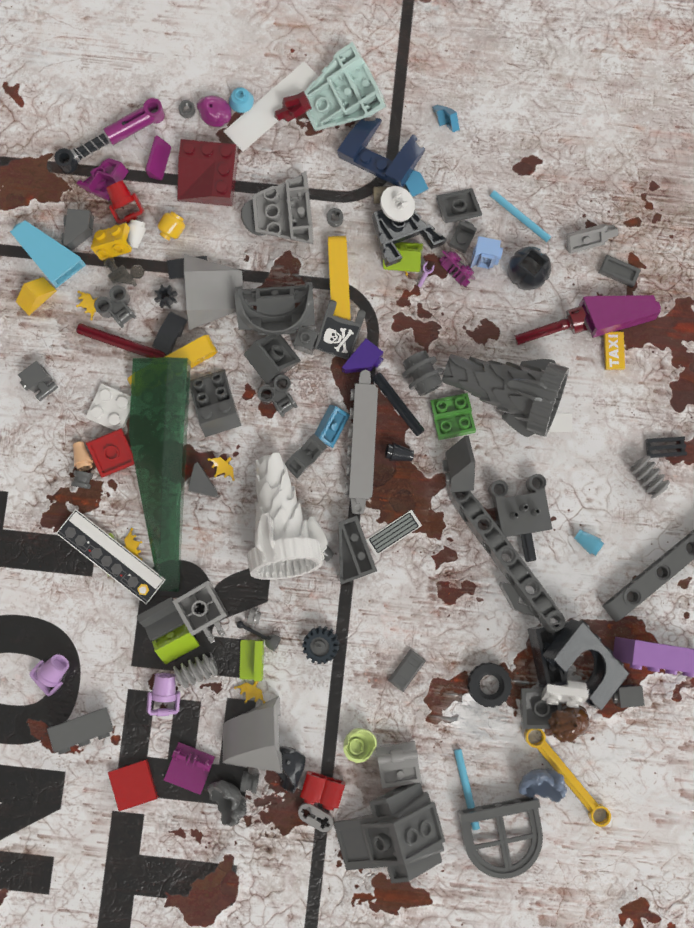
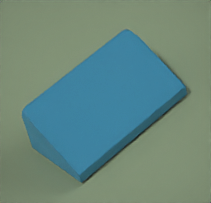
M329 405L315 435L325 445L333 448L350 414L337 406Z

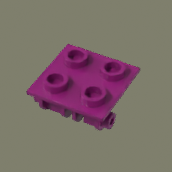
M442 251L445 256L439 260L441 266L446 271H449V274L458 268L452 277L455 278L460 286L467 287L470 284L469 279H476L473 276L475 272L468 265L465 266L460 262L462 259L456 252Z
M178 742L164 781L201 795L215 756Z

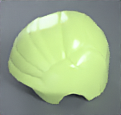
M353 729L345 737L343 744L344 753L350 761L355 763L365 762L375 750L377 740L367 729Z

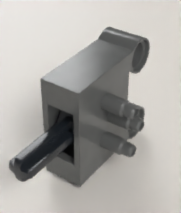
M534 474L527 479L526 487L532 492L530 494L505 498L508 492V485L502 480L493 482L488 488L489 495L493 498L497 526L505 537L521 536L526 562L536 560L532 533L552 530L545 492L546 479L541 474ZM533 478L539 480V488L533 487ZM495 485L502 487L503 492L501 495L494 492Z

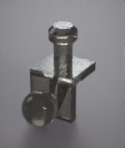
M109 257L104 261V266L112 272L107 276L113 284L123 283L135 287L137 284L133 278L140 279L144 276V269L140 265H134L129 274L123 265L118 268L113 258Z

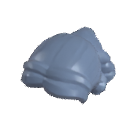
M549 768L530 771L523 776L518 787L519 793L529 798L539 795L542 798H549L552 802H560L567 792V787L564 785V776Z

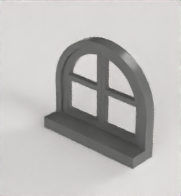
M536 796L533 798L523 797L457 810L465 851L472 863L481 872L494 878L507 879L521 875L535 863L543 843V832L538 808H541L539 799ZM528 812L531 834L507 838L503 816ZM496 818L499 840L474 845L470 823ZM531 839L529 850L525 856L512 865L508 843ZM501 845L504 866H495L486 862L478 854L477 849Z

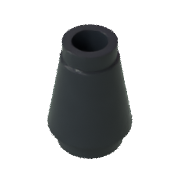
M394 442L387 444L385 458L389 459V461L412 462L414 450Z

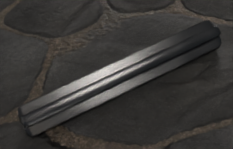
M380 372L374 375L373 381L416 436L421 435L424 432V428Z

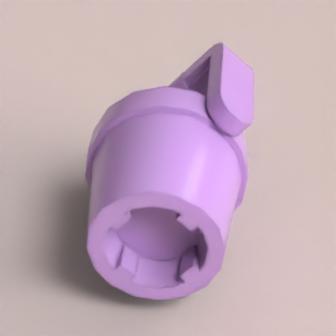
M56 654L45 663L41 660L29 675L47 696H51L63 684L60 681L69 668V662L64 656Z
M172 673L155 674L153 690L147 694L146 710L148 714L156 715L157 717L177 714L180 706V691H176L175 675ZM152 700L156 702L175 701V708L151 710Z

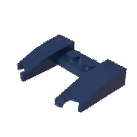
M376 118L375 121L361 119L338 148L339 158L395 186L403 188L424 154L425 148L419 147L416 143L417 137L413 134L394 160L391 161L366 148L382 120L380 118Z

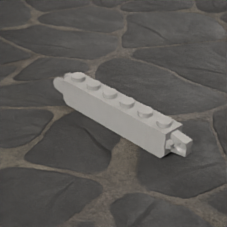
M366 369L360 372L359 384L355 383V389H351V400H354V408H350L349 419H353V426H349L348 438H352V445H348L347 457H351V464H347L346 476H350V483H346L345 495H349V500H351L352 514H364L366 500L368 501L373 494L378 388L371 384V373Z

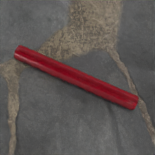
M81 323L76 328V332L80 335L155 361L166 356L162 351Z

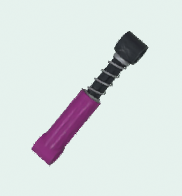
M150 98L145 101L144 106L103 128V134L96 135L92 140L88 139V142L85 144L81 143L80 147L71 150L66 148L59 149L54 155L55 162L63 172L72 173L77 169L82 158L86 159L87 155H93V152L96 150L100 151V148L103 146H108L109 143L115 145L152 123H161L165 118L161 102L156 98ZM158 109L156 112L151 113L152 110ZM65 159H69L68 162L63 163Z

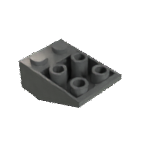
M225 370L188 381L199 425L205 437L242 426Z

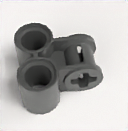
M115 285L109 292L111 298H97L94 307L102 317H113L118 325L123 328L124 324L132 318L135 319L136 315L127 305L130 302L129 293L123 286ZM119 293H124L121 299H116ZM109 304L107 310L101 311L103 305Z
M278 375L274 379V388L264 385L258 390L260 402L265 405L273 403L281 417H284V414L292 408L298 407L291 395L287 393L291 388V381L286 375ZM285 380L288 383L287 387L284 389L278 388V381ZM268 390L272 393L270 399L265 400L261 397V394Z

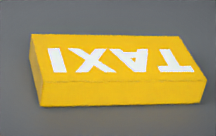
M624 332L606 333L603 335L605 370H624Z

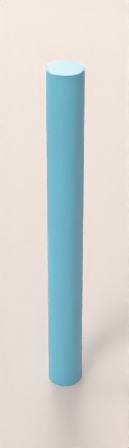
M494 190L490 194L491 198L545 242L549 241L551 236L499 193Z
M461 748L455 749L454 754L467 808H474L475 804ZM479 821L471 823L472 830L480 829Z

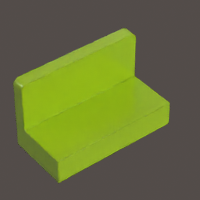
M396 243L394 245L403 257L401 261L386 267L383 259L384 270L420 272L423 243Z
M185 624L152 641L155 652L164 664H168L199 647L198 641L190 634Z
M241 640L239 678L262 681L264 640Z

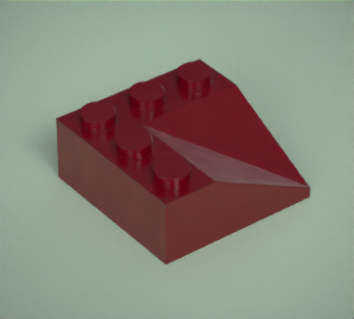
M181 139L178 160L177 200L233 206L239 157L237 144Z

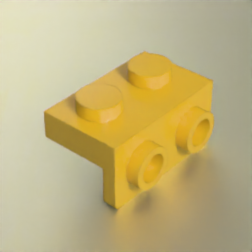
M123 223L104 230H98L94 234L90 248L100 260L130 253L132 248L126 242L130 227L127 223Z

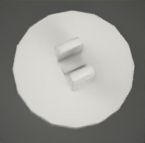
M391 186L380 197V206L383 213L393 221L403 222L413 215L415 202L412 195L406 189L400 186Z

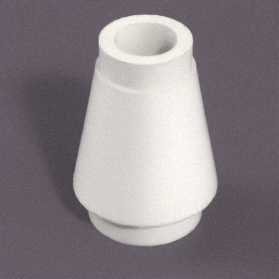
M131 220L130 224H128L130 230L127 242L131 248L138 249L146 231L145 223Z

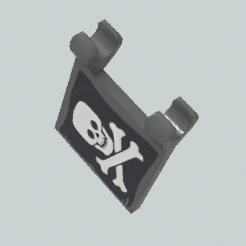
M330 300L314 349L348 360L352 356L366 314L364 310H358L355 322L335 316L333 314L337 302Z

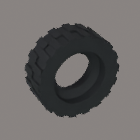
M490 662L481 663V665L474 667L475 669L470 672V676L467 679V688L469 689L470 696L478 704L487 708H494L506 702L507 698L511 695L512 680L508 675L509 673L503 667ZM486 675H493L499 681V688L492 695L483 693L480 688V681Z

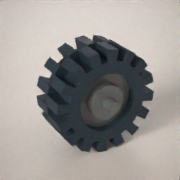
M318 626L309 631L305 636L302 647H304L303 653L307 654V659H312V663L316 661L320 665L322 662L326 664L337 654L340 642L337 640V634H333L334 630H328L326 626L324 628Z

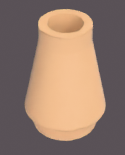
M84 442L74 443L72 445L74 467L77 468V471L91 469L93 460Z

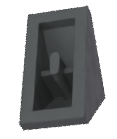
M198 462L195 463L188 491L214 498L220 497L202 466Z

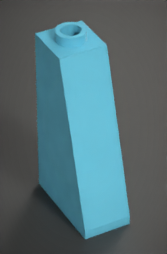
M25 220L16 224L13 230L10 231L56 288L86 266L78 255Z

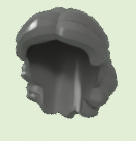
M224 780L209 784L210 800L217 802L222 824L231 827L237 825L240 818H243L247 813L245 796L241 794L234 784Z

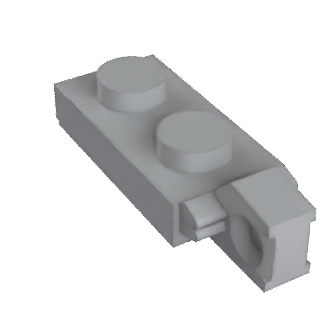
M601 224L567 233V251L574 253L604 245L608 238L618 236V228L614 224L608 226L607 224Z

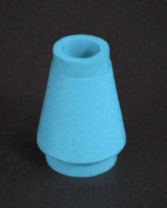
M581 529L574 538L589 554L592 553L595 556L604 545L600 541L601 538Z

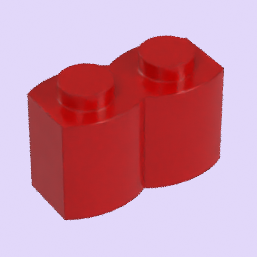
M307 771L300 797L308 804L314 805L315 802L323 804L322 807L327 810L339 809L346 782Z

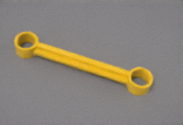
M526 729L524 732L526 743L531 747L537 748L552 768L564 776L567 786L588 810L590 820L599 827L608 825L611 820L610 811L604 805L598 804L545 741L544 731L542 729ZM532 730L541 732V740L538 743L533 744L528 739V735ZM599 808H603L606 811V817L601 822H597L593 818L594 812Z

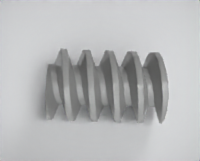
M648 455L636 461L629 468H635L632 474H640L637 478L638 481L645 480L641 485L642 487L649 485L646 492H654L651 497L653 499L668 488L670 481H663L665 475H658L660 468L653 469L656 463H648L651 458Z
M211 652L209 658L203 654L202 661L195 657V664L188 660V667L181 663V670H178L176 666L173 667L178 683L184 688H188L189 683L195 685L196 679L202 682L203 676L209 679L211 673L214 676L218 675V667Z

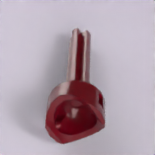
M578 306L567 310L566 318L515 335L517 345L569 328L573 334L588 330L584 323L586 313L583 307Z

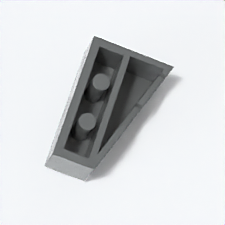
M357 516L339 522L340 585L377 572Z
M107 707L46 728L54 753L58 752L59 755L71 751V746L78 744L79 747L90 744V739L98 737L99 740L109 737V732L114 731Z

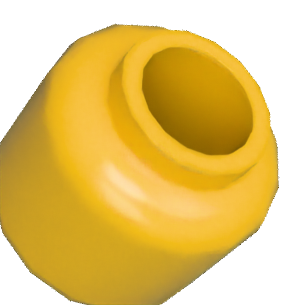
M173 211L164 213L157 225L161 231L160 235L167 240H170V238L178 239L185 228L184 218Z

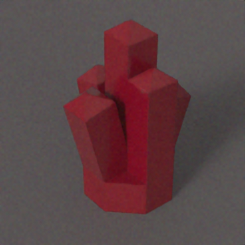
M302 91L297 95L283 98V108L275 111V118L279 121L284 119L289 122L312 110L305 92Z

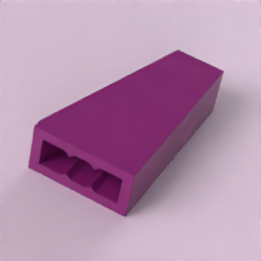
M654 295L585 296L579 304L586 313L585 321L592 338L656 320L661 312L660 303L656 301Z

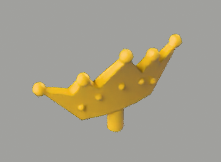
M77 291V293L82 295L78 297L82 301L76 307L87 308L84 313H90V320H93L96 312L94 303L97 298L92 299L89 293Z
M221 457L207 459L214 462L212 468L217 466L214 477L225 473L224 478L230 475L232 481L235 480L233 467L228 464L232 458L228 457L226 461Z
M131 528L124 539L126 545L124 547L142 561L143 559L138 556L141 550H137L142 541L134 540L136 535H132L133 528Z
M254 681L253 685L246 682L237 687L234 686V689H241L240 695L244 692L246 693L245 703L255 697L254 702H257L260 698L265 703L262 690L256 687L259 681Z

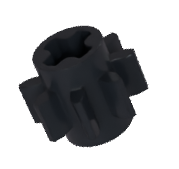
M161 285L158 291H154L158 296L154 300L156 303L160 302L159 306L161 308L168 306L171 309V305L177 303L174 297L178 294L176 291H172L171 285L168 288Z

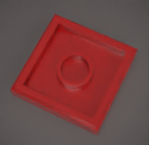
M122 428L86 442L101 478L138 463Z
M147 759L108 772L118 811L158 798Z

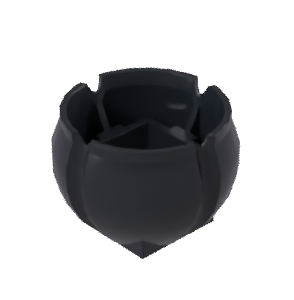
M529 246L519 249L511 257L508 264L510 280L513 284L517 283L519 285L518 288L523 290H533L543 286L545 280H548L551 274V262L548 255L541 253V249ZM527 256L542 266L536 275L521 265Z

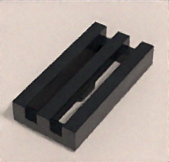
M685 436L646 439L647 456L650 455L651 458L686 456ZM678 441H679V444H676V445H662V446H651V445H650V443H664V442H678ZM680 449V452L651 454V450Z

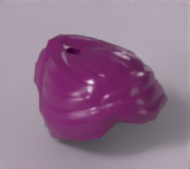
M206 96L198 100L196 107L199 115L209 126L221 127L230 121L231 108L223 98Z

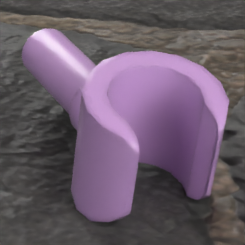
M428 261L424 263V272L417 286L422 287L428 274L434 271L435 264L431 270L426 269Z

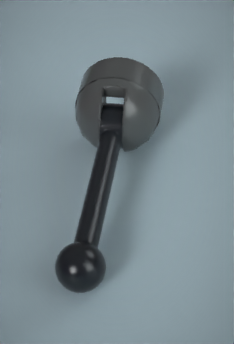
M238 621L236 624L237 628H243L264 639L266 647L272 651L277 649L281 641L280 636L275 634L265 636L244 625L243 621Z

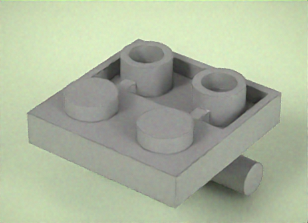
M415 741L376 747L382 789L421 782Z

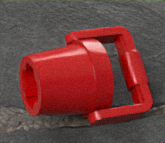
M123 180L106 187L112 203L109 205V209L118 224L130 223L131 220L138 219V216L144 213V208L137 194H131ZM135 201L140 211L132 212L120 220L116 210Z

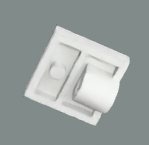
M567 680L566 687L547 684L542 691L541 700L546 701L550 705L565 703L567 707L578 708L588 699L589 690H587V684L583 682Z

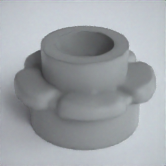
M250 608L247 623L252 624V627L255 623L259 624L261 612H258V608Z

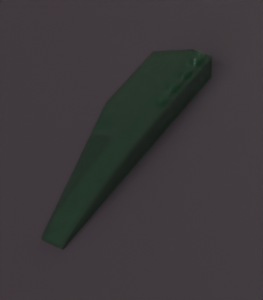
M133 358L129 439L155 572L159 574V577L165 579L159 591L179 592L191 361L188 358Z

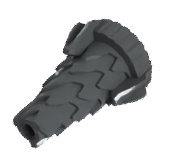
M450 354L442 382L466 390L471 395L480 398V401L496 406L497 410L504 412L502 419L521 435L529 437L537 434L546 437L558 410L567 382L569 368L556 364L555 360L552 359L521 361V364L517 365L510 362L503 364L492 360L483 361L471 356L467 359Z

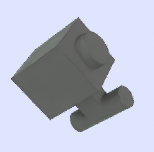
M37 361L18 374L21 378L20 384L26 391L31 390L36 393L39 389L41 390L35 395L39 401H42L59 388L55 382L47 385L53 378L42 364Z

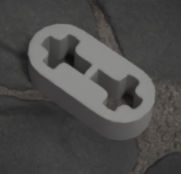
M304 802L300 805L298 815L302 821L321 832L331 830L333 827V817L329 812L315 804L312 805ZM308 807H310L311 813L315 816H312L310 814L304 816V811L302 809H307ZM317 817L321 819L327 817L329 825L321 826V821Z

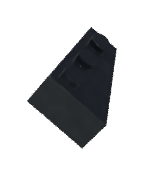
M556 622L552 623L551 625L554 627H558L559 623ZM543 625L527 628L539 687L545 688L547 684L567 685L568 670L563 672L555 669L542 656L563 628L556 633L548 632Z

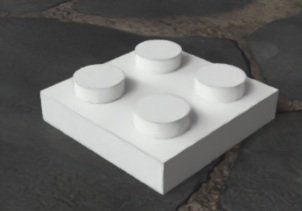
M101 383L85 418L114 431L120 428L124 429L137 399Z

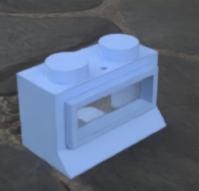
M478 236L477 244L473 249L470 268L477 265L480 268L490 269L494 265H498L503 252V248L500 247L501 240Z

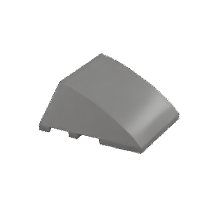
M306 171L301 173L300 176L293 179L289 178L282 184L271 186L252 195L256 233L313 244L311 202Z
M184 254V279L189 330L235 313V287L242 286L243 289L242 270Z
M279 696L223 723V763L259 768L264 771L270 770L282 774V754L279 751Z

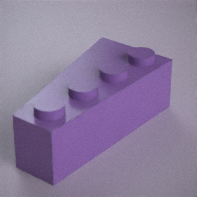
M615 637L613 656L621 662L630 664V668L642 670V666H646L648 671L660 672V669H665V673L677 675V672L680 671L683 672V676L694 677V649Z

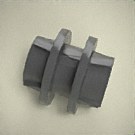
M426 350L420 351L403 361L406 371L402 373L403 378L411 377L413 382L408 387L410 390L416 389L419 396H424L443 385L440 375L444 371L442 368L434 369L433 364L437 362V358L435 356L429 357Z

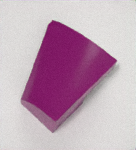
M107 158L99 167L90 171L92 175L83 182L80 179L76 184L82 189L110 201L106 187L123 180L129 171L122 162Z

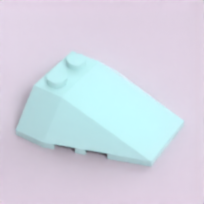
M353 42L336 52L331 63L323 68L322 74L305 91L312 110L306 112L315 131L371 117L386 107L384 97L372 73Z

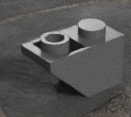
M67 209V215H64L63 219L65 232L62 233L61 242L64 247L73 251L92 236L94 216L90 210Z

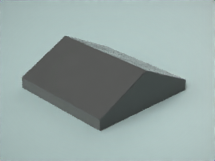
M473 188L437 195L440 215L445 223L482 216V211Z
M521 688L520 712L522 728L550 729L551 726L548 719L552 717L555 711L562 710V703L550 705L546 701L541 700L544 688Z

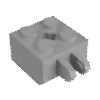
M206 581L172 601L192 636L204 631L210 643H213L215 641L214 635L208 628L213 624L220 636L226 635L219 621L229 614L210 581ZM199 603L205 606L204 613L197 611Z

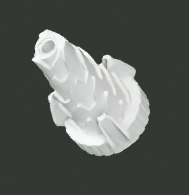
M272 453L255 460L257 473L255 487L258 502H255V547L247 554L250 576L261 580H278L305 575L317 570L323 564V552L327 548L328 540L315 517H310L307 523L306 520H303L300 503L297 504L295 486H291L285 462L282 461L280 453Z

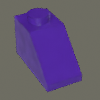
M365 338L343 365L342 372L346 374L361 372L365 369L371 371L374 367L378 368L384 360L382 358L384 352Z

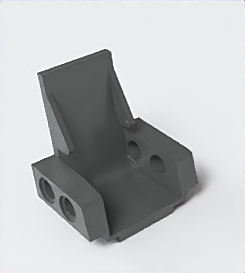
M421 782L399 786L369 801L372 814L334 822L346 870L387 867L391 883L409 882L443 862L440 852L444 851L442 843L446 841L435 802H431L428 792H423Z

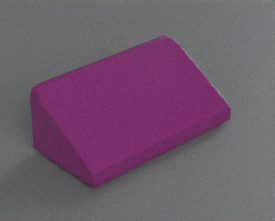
M159 136L154 138L145 170L149 178L162 180L171 152V146Z

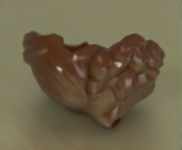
M582 706L557 710L548 719L554 738H557L561 743L566 741L572 743L577 737L584 735L590 726L587 711Z

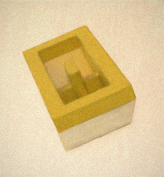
M44 277L23 284L16 303L30 316L57 290Z

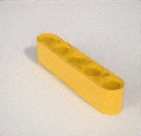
M328 236L331 300L337 302L333 315L351 321L347 237Z
M204 335L132 374L127 380L138 397L213 357L218 351L210 336Z

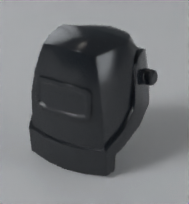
M280 746L282 774L277 773L282 780L280 786L287 792L294 794L304 771L306 757L294 748Z

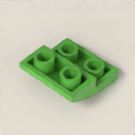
M468 393L430 400L438 440L476 433Z

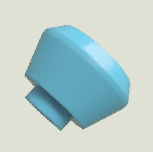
M242 87L234 89L229 97L230 107L238 113L249 111L254 104L251 92Z

